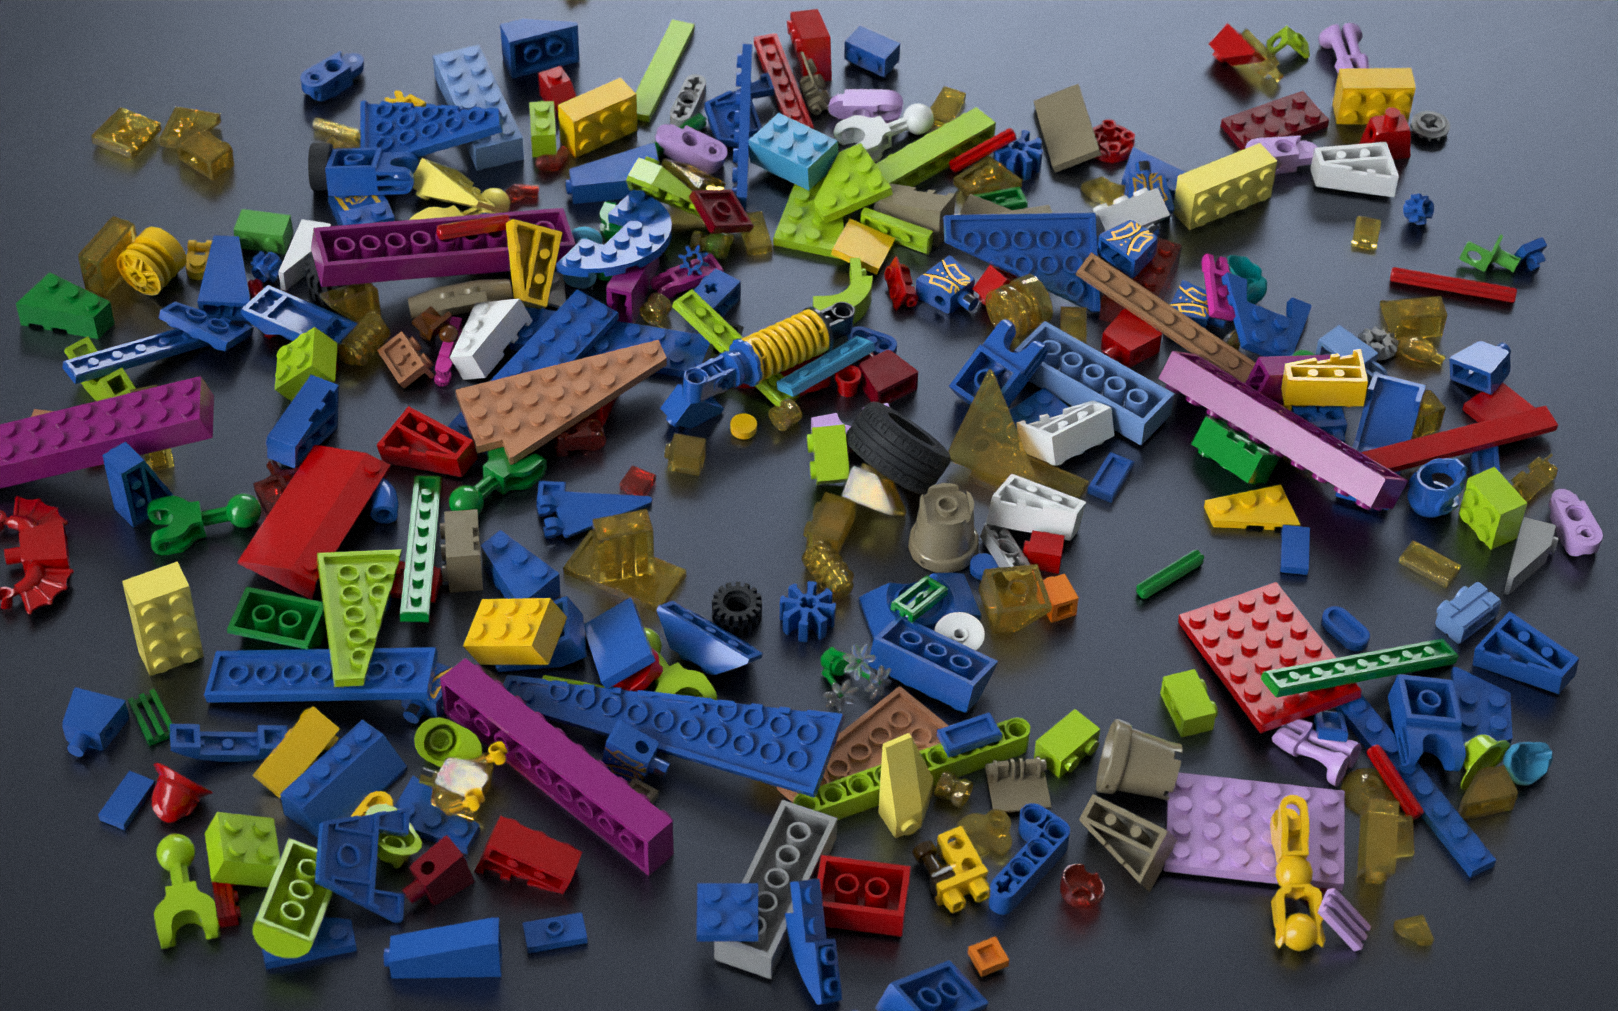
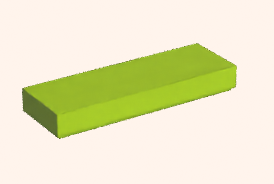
M866 207L862 210L860 223L896 238L894 243L925 254H929L932 250L933 231Z

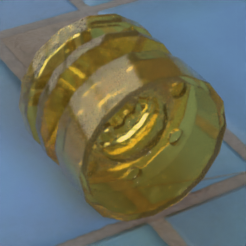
M1024 274L1012 280L1009 284L1001 285L999 288L989 291L986 295V308L992 324L996 327L1004 319L1011 321L1016 329L1014 339L1020 335L1027 334L1029 330L1037 329L1044 321L1049 323L1052 319L1053 308L1049 294L1042 282L1032 274Z

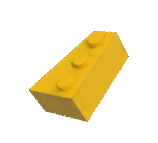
M512 219L506 223L513 297L514 299L520 298L524 307L540 310L547 307L562 232Z
M1361 349L1353 350L1352 355L1342 357L1338 353L1332 354L1330 359L1322 361L1311 358L1286 363L1281 387L1284 405L1321 407L1364 406L1368 379Z
M315 707L304 710L300 715V720L292 729L288 730L284 735V739L272 750L253 774V777L277 797L281 798L280 794L318 760L316 757L323 749L328 751L339 738L335 734L340 728Z

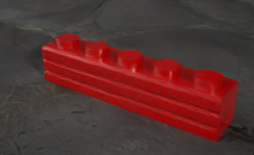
M212 882L219 927L225 928L239 925L238 917H241L240 907L235 904V902L239 901L237 890L233 891V887L236 884Z

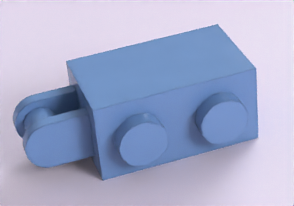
M1338 325L1318 340L1315 355L1338 353L1342 357L1352 355L1353 350L1361 349L1368 379L1367 386L1370 385L1374 372L1388 376L1386 369L1376 362L1378 352L1342 326Z

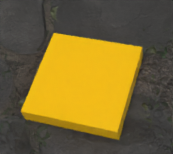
M849 219L834 245L831 255L849 263L850 258H860L861 268H866L867 271L877 275L896 238Z

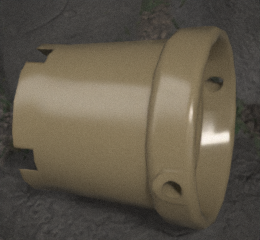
M941 483L928 488V493L924 497L923 494L920 497L917 520L910 531L908 544L912 558L920 566L937 573H952L969 566L971 559L979 553V535L974 524V500L967 490L966 494L959 491V486L956 484Z
M1114 719L1109 728L1100 758L1096 781L1097 792L1114 794L1118 791L1169 800L1170 797L1166 791L1173 792L1181 760L1174 759L1175 751L1182 753V744L1170 742L1132 728V725L1126 721Z

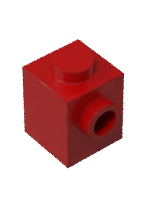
M1032 530L1031 540H1025L1023 554L1027 557L1031 569L1059 574L1065 535Z

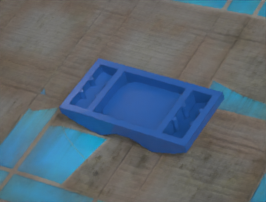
M269 285L241 309V315L264 334L281 335L292 341L297 339L300 334L316 327L336 341L338 348L358 329V323Z
M933 573L929 575V577L947 587L948 593L946 597L915 620V622L935 630L937 622L942 617L954 612L967 613L981 620L982 615L964 574ZM917 582L909 584L888 583L859 597V604L873 639L899 615V610L896 612L891 610V602ZM931 585L927 586V587H926L924 590H922V591L924 592V591L927 590L929 587H931ZM916 596L913 597L910 601H908L905 605H908L911 601H913L916 598Z

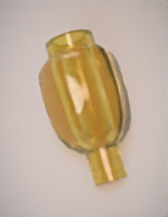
M1414 334L1409 337L1403 335L1397 348L1402 351V355L1405 358L1422 364L1433 361L1442 365L1446 357L1436 352L1432 342Z

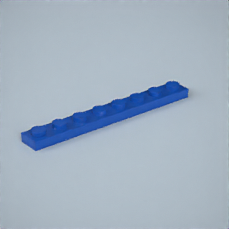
M743 44L742 54L737 53V68H741V72H736V87H740V91H736L735 106H740V110H735L734 124L739 125V129H734V144H738V148L733 149V163H738L737 168L733 167L732 182L737 183V187H732V191L745 212L748 179L752 44Z
M1361 694L1359 699L1336 706L1335 710L1344 714L1346 724L1367 750L1376 744L1382 747L1424 810L1421 817L1471 878L1494 867L1496 863L1495 857L1417 762L1416 767H1407L1401 764L1395 734Z

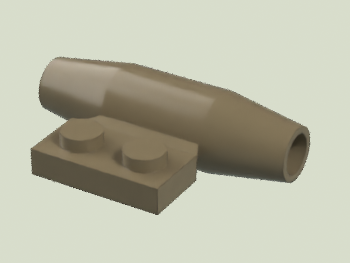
M509 279L474 280L431 289L409 297L408 303L411 318L418 317L430 306L441 316L448 311L452 316L471 313L475 303L513 299Z

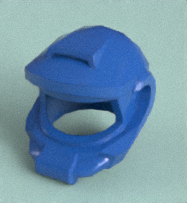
M1458 458L1433 459L1420 467L1410 477V487L1407 493L1409 504L1414 512L1427 518H1434L1459 507V497L1457 495L1464 488L1468 468ZM1432 474H1447L1453 479L1454 484L1448 487L1443 483L1433 481Z

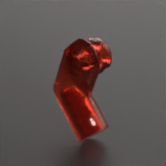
M560 147L556 154H544L536 159V167L540 170H559L570 155V151L566 147Z
M514 184L505 193L508 195L510 203L514 204L525 197H539V185Z

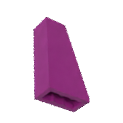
M659 257L641 268L637 265L626 268V273L613 275L606 287L607 306L618 312L619 319L617 321L635 324L649 291L651 278L655 276L659 267Z
M1330 355L1258 357L1245 384L1283 406L1284 401L1281 387L1285 364L1311 358L1322 361L1330 359Z

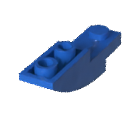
M820 878L790 882L793 912L785 913L792 952L802 979L817 1004L841 1001L842 992L836 939L826 938Z

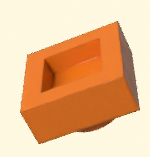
M996 936L968 947V955L981 977L1009 966V959Z

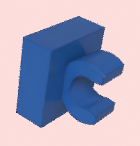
M1543 237L1521 245L1514 254V256L1521 258L1518 264L1526 261L1531 271L1539 268L1540 263L1546 261L1542 251L1546 248L1547 244Z

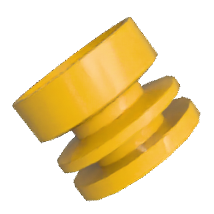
M152 226L145 228L134 240L133 244H130L117 258L118 270L126 282L135 290L150 296L159 294L171 278H174L187 263L185 251L180 243L168 232Z

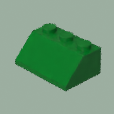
M251 587L245 588L227 627V633L307 650L320 646L327 632L323 602Z

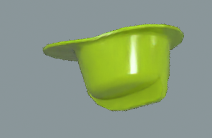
M441 717L430 718L423 722L416 731L414 741L419 755L443 768V764H451L448 762L457 763L458 765H455L454 769L457 770V773H461L463 771L460 770H472V763L481 758L482 748L478 737L467 728L449 719Z
M1486 734L1478 735L1465 742L1466 758L1463 766L1467 772L1462 779L1461 788L1463 790L1468 789L1484 774L1494 769L1503 760L1505 752L1510 748V743L1506 740L1498 742Z
M376 804L366 811L365 816L375 814L376 812H389L398 809L387 804ZM410 821L409 834L405 837L379 833L377 857L391 863L396 869L400 868L403 862L411 855L417 853L422 847V841Z

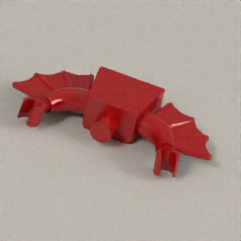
M16 496L14 512L10 517H6V513L0 510V531L5 528V525L20 531V547L4 549L6 565L22 563L25 577L16 583L14 588H0L2 609L11 608L13 606V597L17 595L22 597L28 614H32L33 611L41 606L52 605L54 597L67 590V581L74 573V570L70 567L68 540L65 530L68 520L59 515L58 507L47 506L40 498L27 500Z

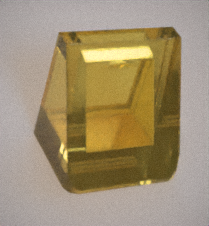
M1357 216L1351 246L1376 250L1381 220Z

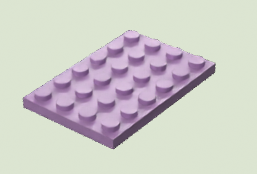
M1178 773L1173 792H1168L1170 798L1167 803L1166 830L1177 839V842L1165 861L1164 871L1278 884L1275 877V869L1278 863H1276L1275 850L1271 842L1270 819L1284 797L1298 795L1306 801L1308 806L1309 856L1306 859L1310 862L1313 870V878L1310 884H1312V887L1343 890L1345 791ZM1289 804L1286 806V808L1296 811L1299 816L1300 811L1296 805Z

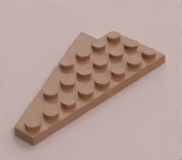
M659 340L457 389L455 390L456 398L477 453L504 447L511 465L667 365V358Z

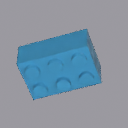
M778 113L749 139L750 162L809 191L831 169L838 155V141Z

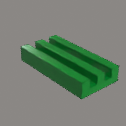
M1020 186L974 195L1010 210L1028 208V202Z
M926 575L892 601L891 610L894 612L899 610L900 616L904 618L907 615L908 621L913 623L946 597L948 588ZM931 585V587H929L927 590H925L924 592L922 591L927 586ZM916 596V598L913 601H911L908 605H905L908 601H910L913 597Z
M155 689L149 690L150 694L146 696L144 693L139 694V698L136 700L133 697L127 699L129 707L149 746L170 738L169 727L172 724ZM150 702L154 703L167 729L166 732H163L149 704ZM142 705L157 733L154 737L138 708Z

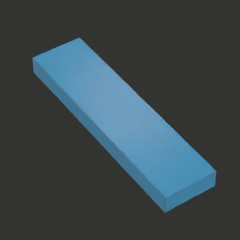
M856 336L776 382L778 390L794 397L875 351L874 342Z

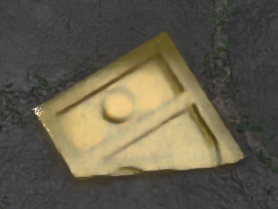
M175 106L159 138L160 146L181 150L186 149L221 123L220 113Z
M987 156L956 176L953 185L969 196L970 194L976 195L1018 186L1022 187V179L991 156Z

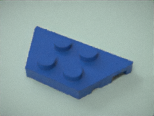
M1453 667L1451 680H1453L1462 720L1460 728L1463 742L1465 743L1478 735L1486 734L1498 742L1506 740L1511 745V693L1458 667Z

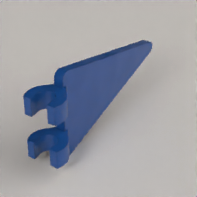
M554 491L552 496H539V505L536 508L539 516H547L555 511L558 518L550 517L544 519L545 527H543L545 539L554 538L560 534H563L565 538H570L650 506L652 498L650 496Z

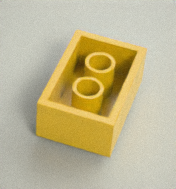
M1339 68L1332 103L1336 124H1368L1371 117L1385 115L1386 109L1390 107L1397 108L1400 114L1405 116L1408 123L1416 89L1412 68Z
M620 77L559 104L560 142L577 158L637 131L636 93Z
M551 598L482 599L463 647L480 665H549L567 616Z

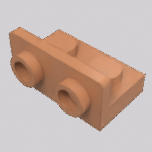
M401 331L377 350L397 382L404 389L424 373L431 379L435 377L431 369L433 366L432 361L425 353H420L422 346L413 336L408 338Z

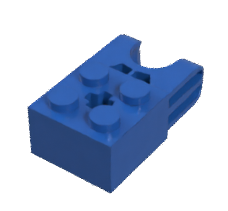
M333 148L325 168L328 196L347 198L357 195L407 194L413 189V175L420 163L419 159L411 152H383L382 148Z
M1008 319L999 322L983 345L980 344L949 385L956 396L991 420H995L1005 413L1048 354V347L1041 341H1033L1021 352H1011L1010 345L1016 335L1015 325Z
M1398 674L1389 692L1388 702L1401 764L1407 767H1416V762L1422 753L1429 752L1440 759L1446 771L1459 772L1466 758V751L1460 728L1462 720L1453 680Z

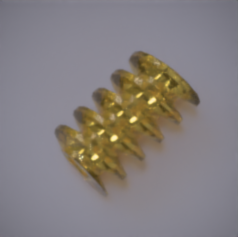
M369 311L354 329L349 332L348 336L343 339L342 343L337 346V355L346 364L364 366L373 357V354L377 352L379 346H382L385 340L390 337V329L378 314Z
M829 540L818 541L803 553L801 557L803 564L811 575L815 577L816 582L823 591L826 588L832 591V600L842 599L851 593L854 588V583L852 582L854 573L848 570V565L843 562L840 555H837L836 549L832 547Z

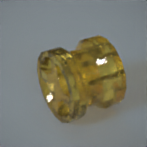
M652 293L648 298V302L640 307V314L649 324L659 325L663 321L664 316L668 315L672 310V305L663 294Z
M785 398L781 401L780 406H774L769 410V418L778 430L786 431L791 423H797L802 419V413L799 406L792 399Z

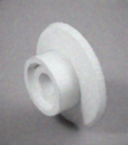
M963 612L945 615L937 622L934 630L973 650H977L982 645L985 637L981 622L974 616Z

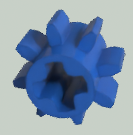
M1421 193L1412 194L1410 200H1405L1403 206L1404 216L1409 220V223L1415 222L1416 225L1426 224V219L1432 218L1434 214V204L1428 195L1422 196Z
M697 245L694 251H691V248L686 246L687 254H679L678 256L684 259V264L680 265L679 268L686 267L689 269L688 276L692 274L693 270H697L698 274L702 275L701 267L710 265L708 262H704V257L709 253L705 252L702 254L699 252L700 245ZM695 253L698 255L697 259L701 263L691 267V262L687 258L692 257Z
M260 251L250 263L253 266L251 272L262 283L268 279L271 283H274L279 278L278 272L282 261L273 252H268L265 255Z

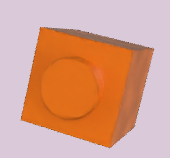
M1065 574L1055 577L1051 576L1039 581L1037 599L1051 623L1077 615L1079 597Z

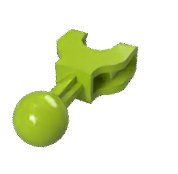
M644 628L650 646L658 653L659 664L663 667L661 676L654 680L655 692L717 700L715 689L703 673L684 669L679 662L669 666L660 654L662 642L659 635L650 628Z
M182 834L166 836L160 841L156 851L159 864L164 869L170 871L172 886L165 887L166 896L154 911L161 949L174 947L176 945V932L181 926L188 923L201 926L205 932L206 939L220 937L214 900L197 889L196 881L190 882L188 867L195 858L194 844L188 837Z

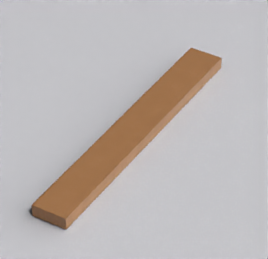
M1092 252L1089 254L1076 272L1078 277L1192 354H1197L1243 383L1246 382L1255 365L1254 361Z

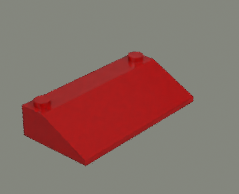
M314 445L239 558L237 564L312 600L315 596L319 580L317 554L336 552L382 479H387L390 464L368 453Z

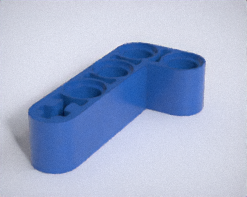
M1037 803L1026 804L1020 810L1018 833L1028 843L991 882L989 907L997 914L1005 915L1013 911L1068 850L1070 836L1068 823Z

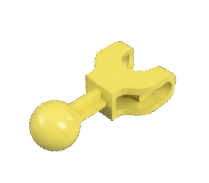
M489 188L482 192V195L496 206L494 211L471 207L461 213L455 205L448 208L428 207L413 215L410 220L478 215L480 213H503L509 211L510 200L503 190Z

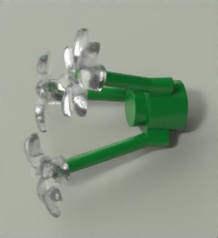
M853 643L852 654L838 651L834 647H830L823 653L820 661L821 666L824 668L822 675L828 679L832 686V692L823 694L824 698L830 699L825 705L826 708L829 709L836 705L837 710L841 711L844 708V702L848 704L855 703L851 696L855 695L859 689L857 687L850 688V680L845 681L840 686L833 677V675L840 676L852 671L854 672L855 680H859L861 676L868 680L869 685L865 691L871 692V700L875 699L878 694L884 696V686H889L892 683V680L888 678L892 669L887 668L885 670L884 666L881 665L877 674H871L872 670L867 663L875 661L876 657L874 655H867L870 649L869 644H865L860 650L857 644Z

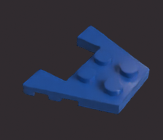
M769 73L762 74L760 79L751 82L749 139L762 128L752 99L774 95V87ZM731 90L705 102L704 110L714 139L720 141L726 147H738V144H734V129H739V125L734 124L735 110H740V106H735L736 91L732 92Z
M1229 272L1223 275L1222 283L1227 285L1229 291L1227 300L1229 305L1233 306L1236 315L1233 321L1241 348L1264 357L1292 356L1310 313L1311 304L1292 297L1286 302V316L1247 302V279Z
M400 808L389 812H376L372 815L360 817L358 815L328 820L319 824L315 883L394 923L403 921L405 894L376 890L375 879L379 833L402 837L408 835L410 808Z

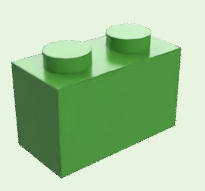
M241 209L233 229L234 236H239L241 249L286 254L293 236L291 215Z

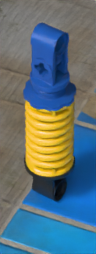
M837 302L821 311L815 307H807L790 318L770 325L749 336L734 340L729 347V351H725L718 357L709 359L705 363L685 371L682 389L683 399L689 403H700L709 397L723 393L731 387H738L743 383L753 387L772 375H777L788 368L794 367L796 364H801L812 357L830 352L834 340L851 333L855 312L854 307L847 302Z

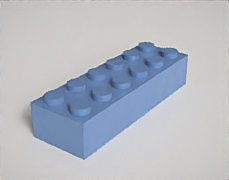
M475 45L433 55L435 79L447 105L459 106L460 109L472 110L473 107H481L483 109L499 108L502 114L503 132L465 143L477 171L523 160V137L480 46Z
M1046 321L1014 350L1015 353L1021 352L1033 341L1044 343L1048 347V354L1029 379V382L1042 389L1045 387L1057 398L1071 406L1094 400L1111 407L1114 430L1139 445H1142L1171 415L1174 393Z

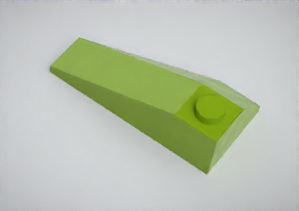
M638 157L626 179L629 190L643 191L646 195L659 202L701 218L689 198L692 191L660 166L659 161L650 157H645V160Z

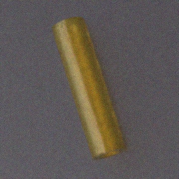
M316 117L313 121V129L355 142H359L361 139L360 130L319 117Z

